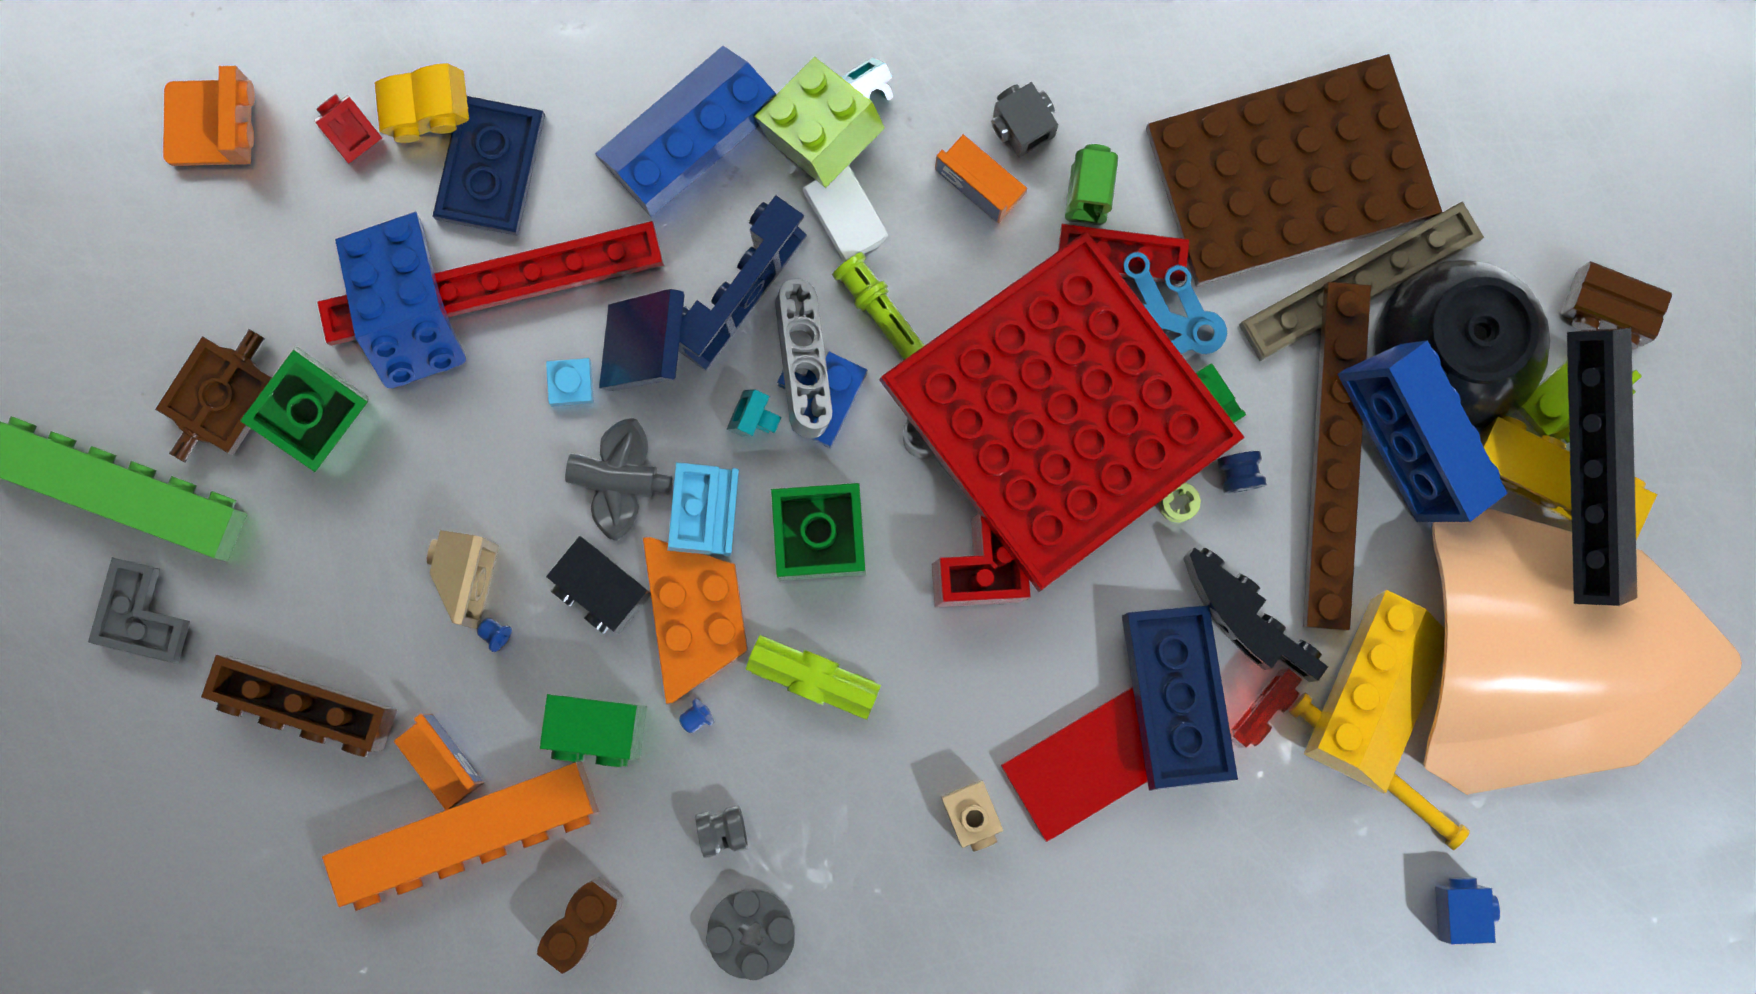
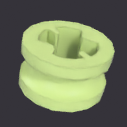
M1184 483L1175 490L1179 491V496L1186 494L1189 497L1190 502L1185 505L1187 513L1180 514V509L1175 511L1171 509L1169 503L1174 500L1173 493L1158 503L1160 513L1167 520L1177 523L1184 522L1194 517L1199 511L1201 503L1199 493L1188 483Z

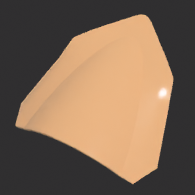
M1490 508L1471 522H1433L1432 524L1434 550L1442 581L1445 640L1441 687L1434 722L1427 741L1424 767L1466 795L1638 765L1679 731L1740 673L1742 662L1740 654L1686 593L1642 550L1636 549V599L1620 606L1574 604L1571 531Z

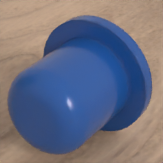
M492 618L484 619L477 628L478 636L489 643V650L492 652L500 650L507 643L512 633V628L509 625L501 626Z
M697 698L692 701L693 706L679 717L681 726L688 733L695 732L705 724L712 725L714 723L710 709Z

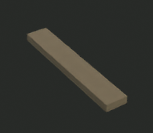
M1462 201L1247 318L1239 326L1257 357L1262 361L1321 328L1324 284L1327 282L1371 285L1370 301L1399 286L1419 271L1437 265L1478 243L1484 236Z

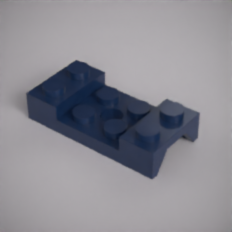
M777 195L774 196L769 204L762 202L757 207L749 220V224L752 225L750 234L754 247H750L740 259L737 268L741 271L731 284L725 281L718 288L711 300V303L715 305L712 310L696 300L691 308L683 307L679 352L705 371L708 370L807 237V234L798 227L804 218V214Z

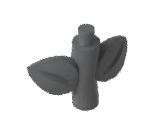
M634 418L619 421L604 433L600 442L602 461L570 453L566 466V483L596 490L591 504L592 518L602 533L615 541L625 536L635 522L639 509L635 495L652 497L654 491L670 493L673 476L657 474V467L643 465L648 453V441L643 427Z

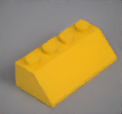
M1388 590L1383 591L1370 600L1304 751V755L1383 794L1387 792L1444 657L1445 628L1427 609Z

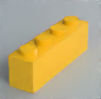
M1509 416L1504 418L1497 417L1484 427L1480 433V441L1491 462L1498 468L1500 479L1505 489L1572 522L1570 451L1565 450L1567 445L1557 438L1548 435L1539 437L1526 431L1527 425ZM1635 477L1636 540L1658 495L1645 489L1646 483Z

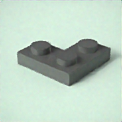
M112 557L88 643L171 663H179L190 621L148 611L159 575V568Z

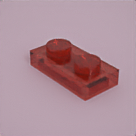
M1289 668L1279 670L1230 730L1232 742L1239 748H1247L1250 743L1255 747L1259 745L1271 731L1272 726L1268 724V721L1277 710L1284 713L1298 698L1300 693L1295 688L1302 679Z

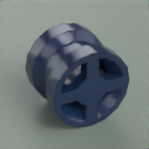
M1260 451L1237 453L1217 459L1219 469L1224 471L1225 481L1222 484L1224 494L1249 491L1267 486L1266 478L1260 474L1259 463L1262 460Z

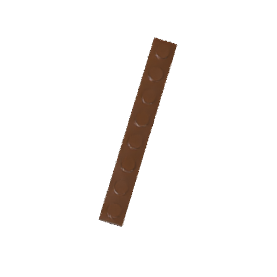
M1336 282L1324 284L1303 627L1350 630L1363 421L1338 374L1344 369L1367 360L1371 285Z

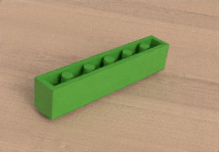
M12 416L8 424L0 421L1 479L212 558L228 562L247 517V513L234 509L237 500L211 491L207 499L194 494L197 485L171 476L167 484L154 479L157 470L131 461L127 469L114 464L117 455L93 446L90 447L88 454L74 449L77 440L52 431L48 439L34 434L36 425Z

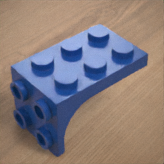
M417 212L335 239L355 338L385 387L396 388L465 363V352L451 326L439 293L423 224Z

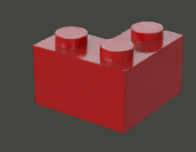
M979 513L971 519L974 556L943 557L931 564L934 607L1021 603L1031 597L1029 579Z

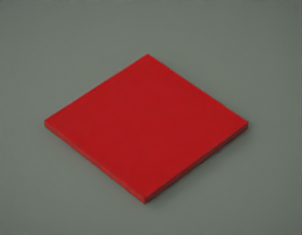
M1087 231L889 370L879 379L1038 592L1245 438Z

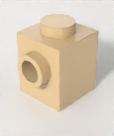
M982 780L940 796L962 848L970 845L972 851L975 852L997 843L995 834L1004 830Z

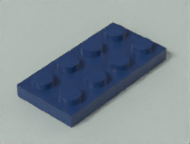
M1206 605L1128 612L1122 615L1149 791L1238 780L1210 607Z

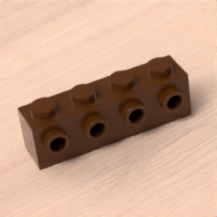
M224 655L215 656L201 698L217 702L216 710L242 717L245 711L260 716L257 723L278 730H284L285 725L301 729L299 736L304 739L325 744L327 738L343 743L341 750L361 757H367L369 752L384 751L398 710L233 656Z

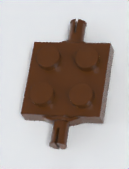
M248 329L236 350L220 347L205 337H201L155 409L172 419L179 429L183 431L169 452L170 455L186 463L198 441L214 444L231 455L235 454L251 429L240 420L272 378L260 371L251 360L262 341L265 340L264 337Z

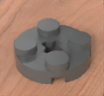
M744 889L729 894L715 907L708 922L706 943L712 958L725 972L737 978L759 980L775 973L790 957L795 944V925L790 909L778 896L763 889ZM754 922L761 925L759 935L764 939L760 944L752 941L749 945H745L741 941L744 934L739 930L740 926L743 923L747 926L753 925Z

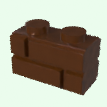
M1590 261L1576 272L1561 314L1572 319V326L1581 331L1631 328L1632 349H1636L1638 346L1642 347L1654 341L1658 336L1664 320L1663 316L1667 312L1672 298V293Z

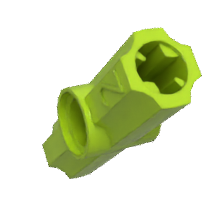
M759 635L745 668L752 672V674L788 687L787 691L821 705H824L825 702L866 720L881 685L873 680L839 668L840 664L806 650L800 652L762 635Z

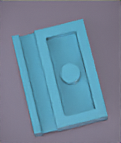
M676 462L667 551L731 556L739 469H720L717 466Z

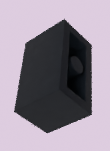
M581 536L576 539L546 576L555 584L550 591L570 607L575 601L589 611L584 619L603 634L608 629L620 634L651 596L650 591Z

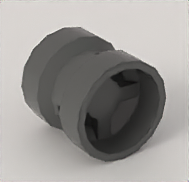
M740 806L726 808L722 814L713 815L710 812L695 815L699 844L704 858L718 855L720 850L730 848L733 851L748 849L747 835Z

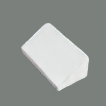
M849 165L826 188L815 180L802 189L843 262L860 252L865 254L878 248L888 237L885 227Z

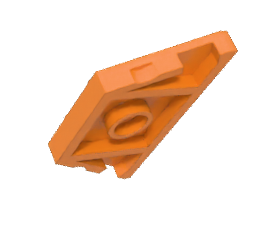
M644 537L643 543L666 704H671L681 699L682 696L748 651L736 565L705 554L667 551V542L652 537Z

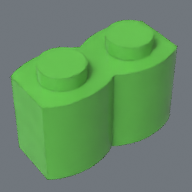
M1089 144L1076 152L1075 161L1071 165L1065 219L1067 221L1091 225H1102L1107 221L1108 213L1112 210L1118 166V155L1115 152H1111V148L1100 144Z

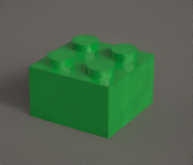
M295 346L240 421L316 472L368 403L369 397L302 349Z
M859 483L771 489L776 574L779 581L866 575Z
M547 694L539 749L552 750L551 759L584 761L585 754L596 756L595 764L628 767L629 760L640 759L647 706Z

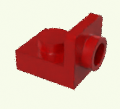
M334 94L316 108L320 116L314 120L348 164L382 139L381 135L349 95L340 99L337 94Z

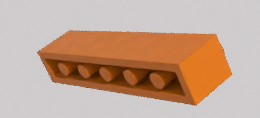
M575 762L322 856L338 907L353 903L355 911L382 902L379 893L395 887L397 895L424 886L421 877L437 872L441 880L465 871L463 862L479 856L481 863L484 864L507 855L505 846L521 841L523 847L527 848L549 839L547 831L563 825L567 833L589 825L591 822L588 815L599 812L583 763Z

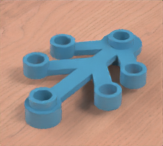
M1141 252L1129 254L1124 261V270L1128 276L1134 278L1146 304H1142L1161 329L1182 334L1171 340L1181 354L1191 349L1200 354H1210L1220 349L1227 337L1226 324L1218 314L1203 310L1191 286L1192 277L1189 270L1182 265H1174L1165 274L1166 285L1171 290L1177 292L1188 316L1185 317L1169 311L1149 271L1150 262L1147 256ZM1140 257L1145 261V268L1141 273L1136 274L1129 270L1128 264L1132 258ZM1176 270H1182L1186 274V282L1179 287L1170 283V275ZM1210 325L1213 328L1214 334L1211 339L1203 341L1198 338L1197 331L1200 326Z

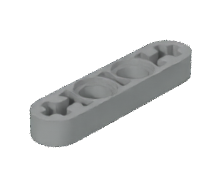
M795 278L789 279L782 284L776 297L775 308L789 421L792 429L798 435L812 439L821 436L827 429L832 419V404L817 294L810 283L803 279ZM790 295H797L798 301L803 302L799 311V317H794L796 307L794 300L789 299ZM796 330L804 331L811 337L812 344L805 347L798 346L791 340L790 333ZM798 369H809L816 375L817 383L809 386L803 385L796 379L794 373ZM813 398L811 402L812 414L819 417L816 423H811L809 416L803 415L808 405L807 399Z

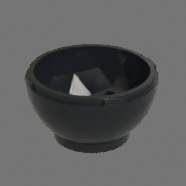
M1472 260L1445 261L1419 271L1401 283L1388 299L1375 331V355L1400 344L1428 340L1431 348L1437 352L1442 369L1447 373L1446 376L1451 386L1458 392L1461 405L1471 424L1476 429L1486 427L1497 417L1504 418L1505 416H1510L1521 408L1539 386L1548 366L1550 333L1548 320L1540 301L1527 284L1511 272L1490 263ZM1476 325L1486 329L1487 337L1485 340L1478 339L1475 336L1474 327Z

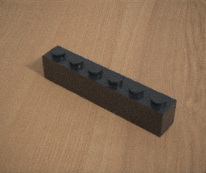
M1631 328L1567 332L1574 604L1620 606L1637 598Z

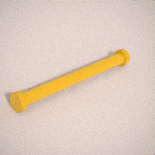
M1305 692L1294 702L1288 712L1295 718L1298 716L1302 717L1315 728L1322 711L1311 703L1313 698ZM1394 773L1387 790L1446 838L1445 844L1452 850L1457 849L1466 840L1470 830L1463 824L1457 826Z

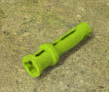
M860 252L840 265L833 272L832 276L836 281H842L855 298V307L861 311L866 310L888 341L905 360L925 345L886 295L889 292L887 289L888 285L885 281H878L864 262L866 256L863 252Z

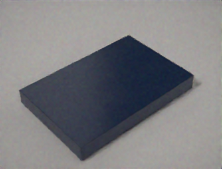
M467 96L469 121L457 125V130L451 133L433 217L439 221L518 236L545 113L542 110Z
M667 289L608 304L599 389L615 391L675 380L685 297L683 291Z

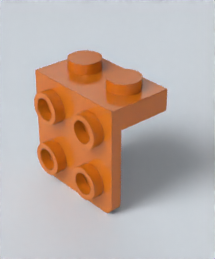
M219 66L218 80L171 81L165 85L163 158L171 166L251 164V148L254 145L251 106L255 102V91L252 81L237 66Z

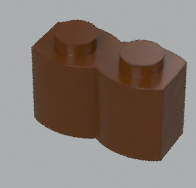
M600 877L583 885L570 899L565 911V917L550 926L541 938L537 955L561 974L572 969L591 951L597 933L615 919L621 909L624 896Z

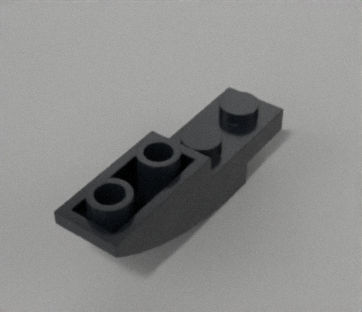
M1193 548L1186 553L1183 559L1200 600L1204 606L1208 605L1210 607L1212 619L1224 634L1249 659L1263 670L1272 669L1277 661L1280 660L1308 682L1320 680L1328 668L1326 664L1319 660L1322 656L1321 652L1304 640L1300 639L1298 643L1283 634L1286 627L1266 613L1262 617L1257 615L1266 599L1258 594L1261 588L1254 581L1240 573L1237 577L1233 576L1222 568L1225 561L1207 548H1203L1201 552Z

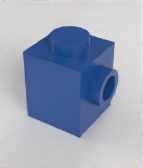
M1474 877L1449 878V886H1435L1438 940L1448 944L1496 943L1494 922L1499 921L1500 906L1497 897L1493 895L1492 888L1477 885V878Z

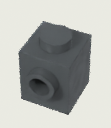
M1032 82L1022 88L1018 84L1013 85L998 95V102L995 103L993 111L994 119L991 120V124L996 135L1003 143L1009 141L1018 158L1055 137L1059 124L1052 115L1055 113L1053 103L1044 91L1038 92Z

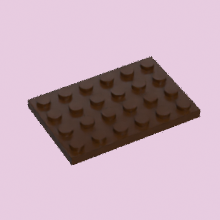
M1390 54L1151 122L1146 126V132L1180 238L1190 239L1187 260L1196 287L1430 219L1442 213Z

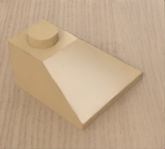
M440 530L438 540L433 539L429 545L427 553V564L431 565L429 573L452 623L477 629L481 623L499 545L480 536Z

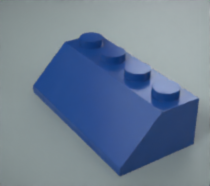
M722 46L595 154L647 214L652 217L759 126L755 115L776 93L746 60L725 46Z
M1428 340L1400 344L1341 371L1338 376L1416 522H1471L1508 494L1500 479L1498 468L1488 457L1480 441L1481 438L1478 430L1471 424L1461 405L1458 392L1451 386L1440 365V358L1437 352L1431 348Z

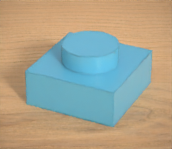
M589 358L546 361L548 399L551 407L594 403L592 363Z

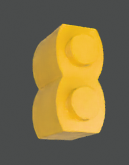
M449 63L425 66L411 73L388 76L374 83L379 131L393 137L396 142H415L420 139V135L429 131L437 134L451 133L457 130V125L469 121L464 71Z

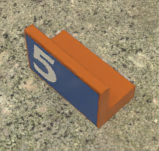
M964 134L947 152L942 149L936 155L935 170L998 224L1027 192V187Z
M420 713L414 718L416 724L396 738L394 743L444 809L448 810L484 784V781L433 714Z

